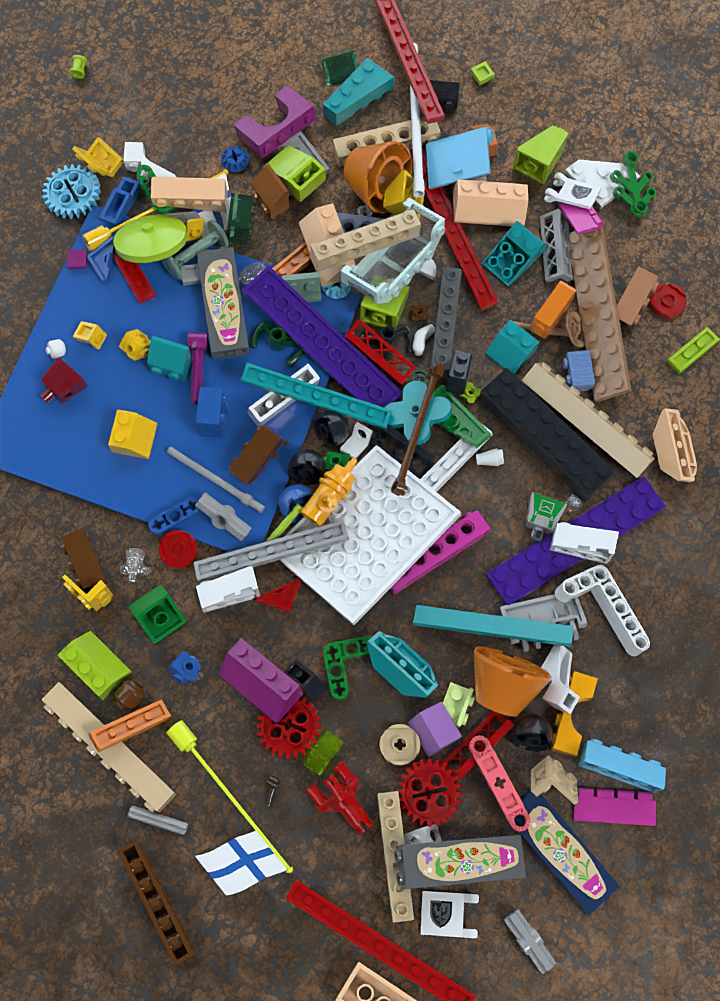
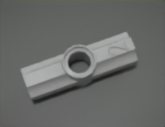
M206 492L196 503L197 508L212 518V523L216 528L226 529L241 542L250 532L251 527L236 516L235 510L231 506L221 505Z
M519 909L504 919L505 924L516 937L519 947L530 957L541 974L549 971L557 964L543 945L544 942L538 932L533 927L531 928Z

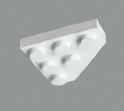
M577 160L565 170V174L570 179L602 186L594 202L599 209L615 199L613 190L616 187H623L619 182L614 183L610 180V174L614 170L620 171L622 176L629 181L627 167L621 163ZM636 172V177H637V181H638L639 178H640V175Z

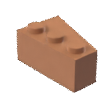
M638 266L617 305L619 322L631 328L632 324L636 325L641 317L639 315L641 308H646L650 301L647 297L650 292H655L659 284L656 282L657 275Z

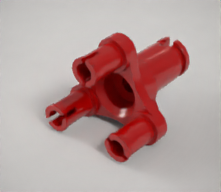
M342 760L333 767V770L342 779L343 786L338 782L334 774H331L328 778L333 784L327 778L322 781L332 793L330 797H325L316 783L309 786L305 792L316 804L315 808L319 813L340 812L352 829L356 830V834L360 835L365 832L364 828L360 825L361 821L368 828L374 822L372 819H369V815L355 799L360 779L356 774H352Z

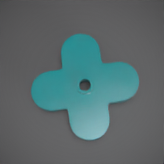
M422 381L408 383L403 389V401L390 403L385 407L392 410L388 425L393 428L403 427L408 442L410 441L427 389L426 384ZM431 398L416 445H421L428 441L433 424L444 422L451 416V404L446 398Z

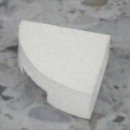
M432 259L427 260L419 273L434 280L436 276L434 261Z

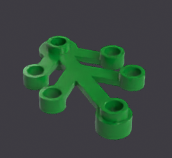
M628 151L623 156L622 163L627 167L629 181L622 176L620 171L614 170L610 174V180L614 183L619 182L623 187H616L613 190V196L616 199L622 198L630 206V211L634 216L643 217L647 213V203L656 196V190L649 187L644 192L642 199H640V192L646 184L653 180V174L646 171L642 174L639 183H637L634 165L638 162L639 158L634 151ZM624 188L632 194V198L625 193Z

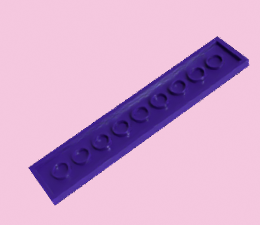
M269 265L242 290V293L279 328L285 330L286 334L353 398L385 408L388 404L394 403L403 394Z
M642 477L575 518L569 524L619 532V538L664 510L666 506L647 479ZM551 533L541 541L536 542L486 573V577L505 605H510L581 562L584 558L551 551L550 547L553 533Z

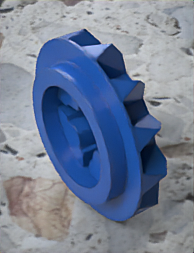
M239 145L237 147L231 146L221 154V163L228 171L239 172L247 167L249 154L245 149L240 148ZM233 154L238 157L237 163L232 159Z

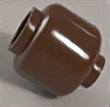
M133 679L131 681H124L114 694L117 706L123 710H126V708L134 710L145 697L144 687Z

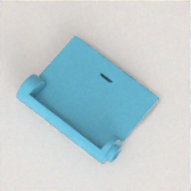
M486 126L427 143L429 189L456 183L457 179L468 180L491 174L488 145L492 144V140H494L493 130Z

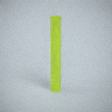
M297 503L265 542L278 539L303 507Z

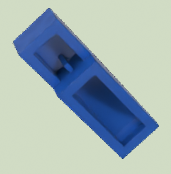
M123 176L118 188L113 189L99 219L117 225L127 215L142 191L140 183Z

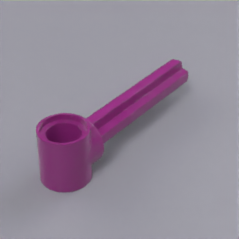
M208 333L188 334V347L192 352L191 402L198 404L200 387L203 386L204 352L208 350Z

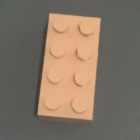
M359 961L335 1001H417Z

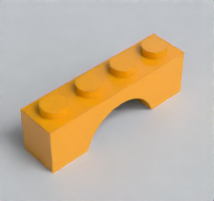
M576 671L571 674L569 688L580 696L577 703L589 701L593 698L598 678ZM561 711V714L557 713L554 722L557 728L556 732L553 733V746L550 751L574 758L578 754L582 736L575 730L571 714Z

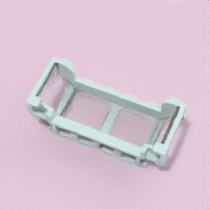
M410 198L404 202L403 206L407 208L405 212L414 209L421 223L419 236L367 254L357 266L352 264L350 267L346 264L341 270L342 283L354 287L373 299L376 304L389 303L393 297L399 295L403 286L408 285L412 276L415 273H419L423 264L433 257L440 238L445 232V218Z

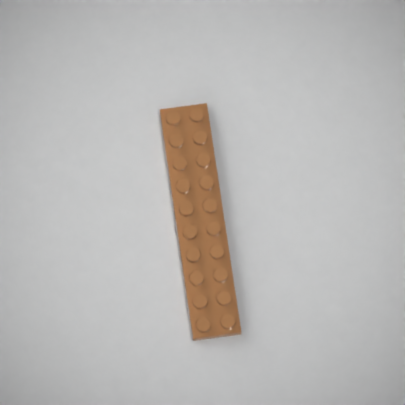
M603 227L579 235L575 231L568 233L586 350H590L595 378L593 395L596 402L632 391Z

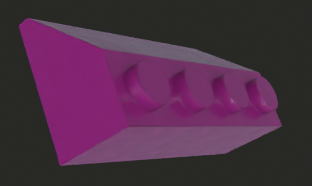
M242 638L227 653L219 672L221 678L276 724L304 694L299 684Z

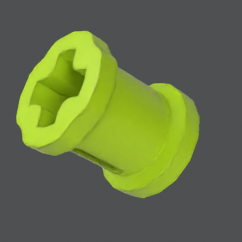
M74 55L72 57L73 65L69 73L73 78L83 79L85 77L84 69L88 60L84 56Z

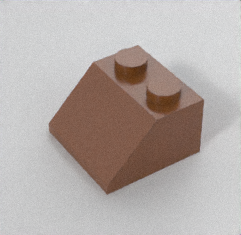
M268 163L251 183V195L255 201H259L263 213L268 214L272 219L289 209L288 190Z

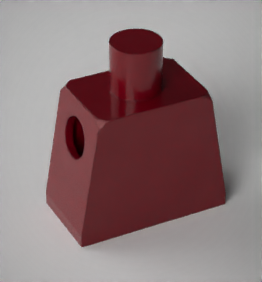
M58 357L41 379L46 390L40 395V398L46 404L54 397L61 403H65L85 389L87 384L84 378Z

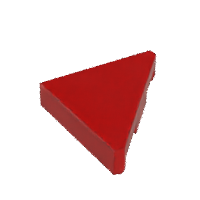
M297 578L288 584L271 590V592L256 597L255 601L290 613L302 580Z

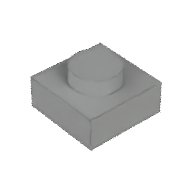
M199 264L181 266L184 286L201 283Z

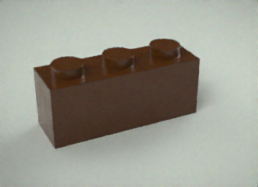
M80 528L62 536L63 544L60 546L64 554H68L70 557L68 564L71 571H76L78 578L75 580L80 589L83 588L88 593L100 580L105 585L108 584L85 530Z

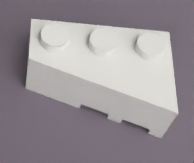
M565 522L557 523L550 550L607 564L615 553L619 532L574 526Z
M252 566L214 580L203 581L200 585L196 586L204 613L260 597Z

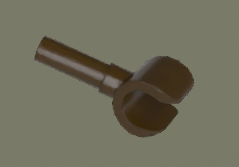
M270 776L266 783L271 788L266 802L267 806H271L274 793L280 784L279 779L274 776Z

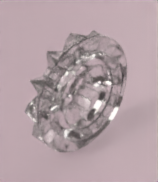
M252 262L251 265L242 268V272L238 274L239 281L242 284L248 285L266 268L265 265L261 264V262Z

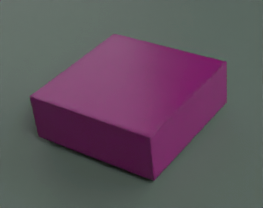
M68 250V270L87 269L86 250Z

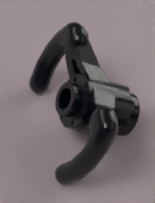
M400 325L395 329L391 326H385L376 332L392 347L396 345L398 338L403 334L406 335L408 339L406 352L408 354L413 352L414 336L408 325ZM366 331L362 332L360 337H366ZM371 339V340H369V341L377 342V343L379 344V346H380V342H379L377 339Z

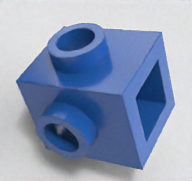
M183 651L167 668V671L173 675L172 678L177 683L186 685L190 681L193 683L200 675L198 670L202 666L197 658Z

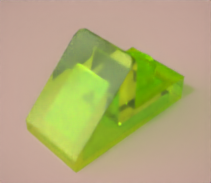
M327 730L318 744L313 747L304 765L321 776L344 742Z

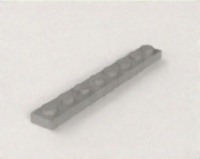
M344 520L196 561L194 562L197 580L198 582H203L228 575L249 566H260L348 541L349 537Z

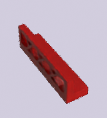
M360 319L345 335V338L400 386L406 382V379L416 369L410 361ZM361 325L366 330V337L358 338L353 332ZM377 339L380 342L381 349L372 350L369 347V340ZM391 351L394 353L395 361H385L383 359V352ZM405 363L410 369L403 376L398 372L397 364Z
M493 711L441 763V766L450 760L459 761V769L452 774L453 776H460L456 781L458 782L476 764L473 756L462 758V748L469 746L468 742L478 732H487V739L493 747L514 724L509 719L506 720L500 713ZM494 716L503 724L498 730H490V720ZM474 743L475 750L476 747H480L477 750L478 752L485 750V744ZM459 752V758H453Z

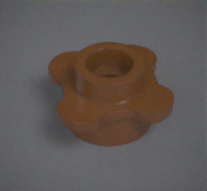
M425 303L418 306H410L409 310L412 312V321L422 322L429 319Z

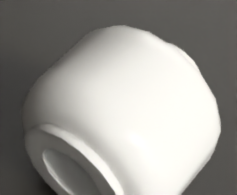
M57 339L48 342L46 347L47 355L50 354L53 359L65 355L66 348L63 341Z

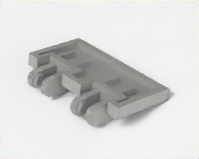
M553 594L500 607V613L503 617L574 626L573 640L579 639L574 621H576L579 629L587 627V621L578 597L568 602H561ZM509 639L511 644L519 643L517 639ZM520 640L523 651H529L528 642ZM533 642L536 649L541 648L540 643Z

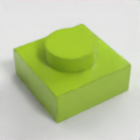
M486 61L471 68L470 71L479 86L493 79L495 75Z

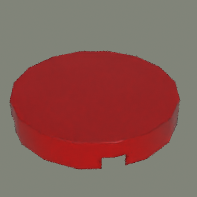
M661 284L657 286L655 292H652L650 296L652 310L662 318L672 319L678 317L687 305L685 292L675 284Z
M173 530L167 533L159 544L161 560L175 569L191 565L198 553V544L195 538L190 533L182 530Z

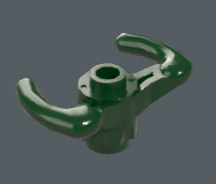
M262 322L254 330L251 337V348H257L259 335L265 331L269 337L270 348L274 351H282L286 347L298 348L295 355L287 360L288 366L294 365L302 357L304 351L282 328H273L269 322Z

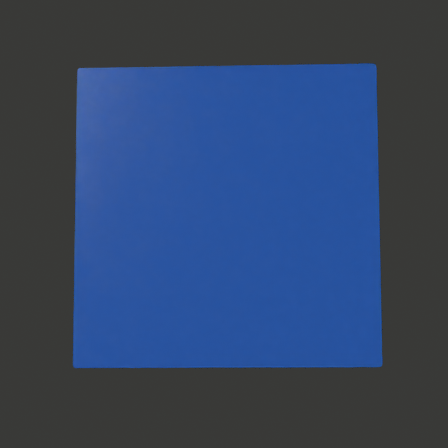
M92 206V211H89L71 250H86L87 255H89L93 251H89L82 238L83 234L101 225L110 230L131 219V217L125 216L117 225H113L99 219L104 208ZM118 230L112 232L111 235L114 237ZM199 240L186 241L185 245L173 254L172 257H175ZM212 245L207 249L214 250L220 247ZM234 252L250 354L213 360L201 283L184 286L182 278L180 280L175 279L167 271L162 260L138 263L156 294V297L140 305L114 259L112 260L109 279L106 284L102 282L88 258L87 269L68 270L66 259L0 398V470L149 523L153 517L187 498L193 497L199 500L206 492L221 505L231 506L235 510L236 516L251 527L250 532L241 542L226 529L216 528L212 523V518L202 511L197 516L170 531L182 530L188 532L195 540L227 552L264 543L279 505V497L286 488L290 478L288 475L289 461L294 453L301 450L317 407L296 400L264 424L276 430L290 443L287 446L283 444L276 452L278 456L275 459H270L265 466L266 469L251 486L244 484L228 469L231 467V461L242 453V447L246 442L252 440L254 437L253 433L258 428L248 415V408L270 392L240 382L246 363L289 377L309 364L320 377L317 386L323 388L326 387L330 375L305 352L298 362L288 366L287 360L295 355L298 348L286 347L282 351H274L270 348L269 337L265 331L259 335L257 348H251V337L258 325L262 322H269L273 328L278 326L242 293V290L268 265L271 268L275 267L273 265ZM197 256L181 266L198 264ZM320 284L322 300L308 303L345 337L361 297L359 294L349 292L343 298L333 299L324 293ZM81 321L96 324L107 334L99 350L89 343L80 342L73 338ZM138 329L147 335L150 341L152 336H156L187 347L189 333H208V350L204 352L202 387L223 388L224 395H227V402L229 403L228 414H225L227 428L226 432L223 431L222 438L199 436L196 426L198 404L191 402L192 364L185 381H174L163 374L155 375L149 370L147 364L148 356L134 361L119 347L126 332ZM60 339L66 348L65 355L60 358L84 378L87 387L65 403H61L54 397L46 404L40 398V395L46 390L41 379L56 360L50 354L47 355L46 347L49 341ZM117 410L137 413L158 424L149 459L111 452L108 444ZM169 447H173L243 493L253 496L254 500L265 506L263 512L260 513L251 506L247 507L242 504L240 499L168 454L167 450ZM190 503L189 509H191L192 511L196 510V505ZM183 507L180 508L183 511L184 516H186L187 514L184 511ZM171 513L170 520H179L181 516L180 513ZM164 517L167 526L170 525L166 517ZM156 522V523H155V526H158V527L161 528V525H162V524H159L158 522Z

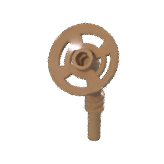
M575 311L568 313L565 329L554 328L549 334L567 336L578 348L585 345L582 319ZM513 321L525 331L532 332L529 330L531 324Z

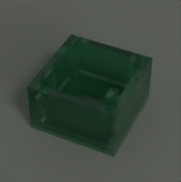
M231 193L227 226L229 243L247 245L248 240H252V235H249V230L253 231V225H250L251 217H254L255 213L252 211V207H256V201H253V196Z

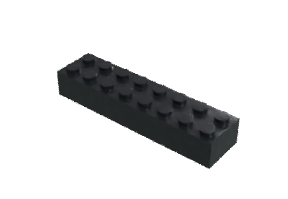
M508 368L480 391L478 400L584 503L613 477L615 471Z

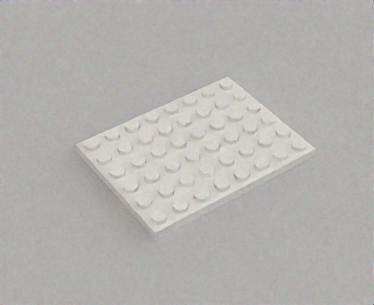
M377 445L350 472L356 478L352 484V492L349 495L346 494L348 497L346 500H340L322 525L344 520L349 540L279 560L352 625H355L461 516V512L409 470L405 478V483L408 486L405 495L397 496L391 493L392 484L398 477L401 464ZM303 517L285 536L317 528L318 526Z

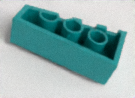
M366 58L323 103V117L334 125H339L353 116L360 108L367 107L368 103L374 99L377 100L385 92L393 90L394 76Z

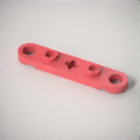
M475 736L469 743V750L509 825L518 832L526 830L531 822L530 816L488 739L484 736ZM482 741L485 744V750L482 752L476 751L474 743ZM495 778L505 781L503 789L499 786L495 787L494 784L497 782ZM516 815H522L525 818L524 826H516L514 822Z

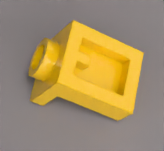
M81 321L73 338L80 342L89 343L99 350L107 334L98 325Z

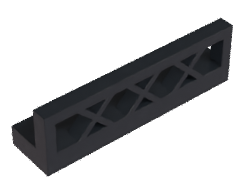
M369 424L367 428L373 429L379 436V439H370L369 445L372 447L377 445L402 465L403 461L398 458L397 452H406L409 442L405 435L390 425L383 429ZM363 431L360 436L366 437V433ZM382 442H392L394 449H384ZM416 445L412 456L415 459H411V466H409L408 470L421 479L433 465L435 456L421 446ZM421 462L425 465V468L419 473L414 469L413 463Z

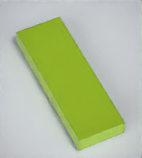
M706 327L666 362L680 375L716 345L720 339Z

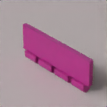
M556 201L577 235L603 227L604 223L593 207L586 209Z
M578 788V803L574 805L573 820L656 826V801H653L652 792L637 791V799H634V791L617 790L616 798H614V790L597 789L596 797H593V788Z

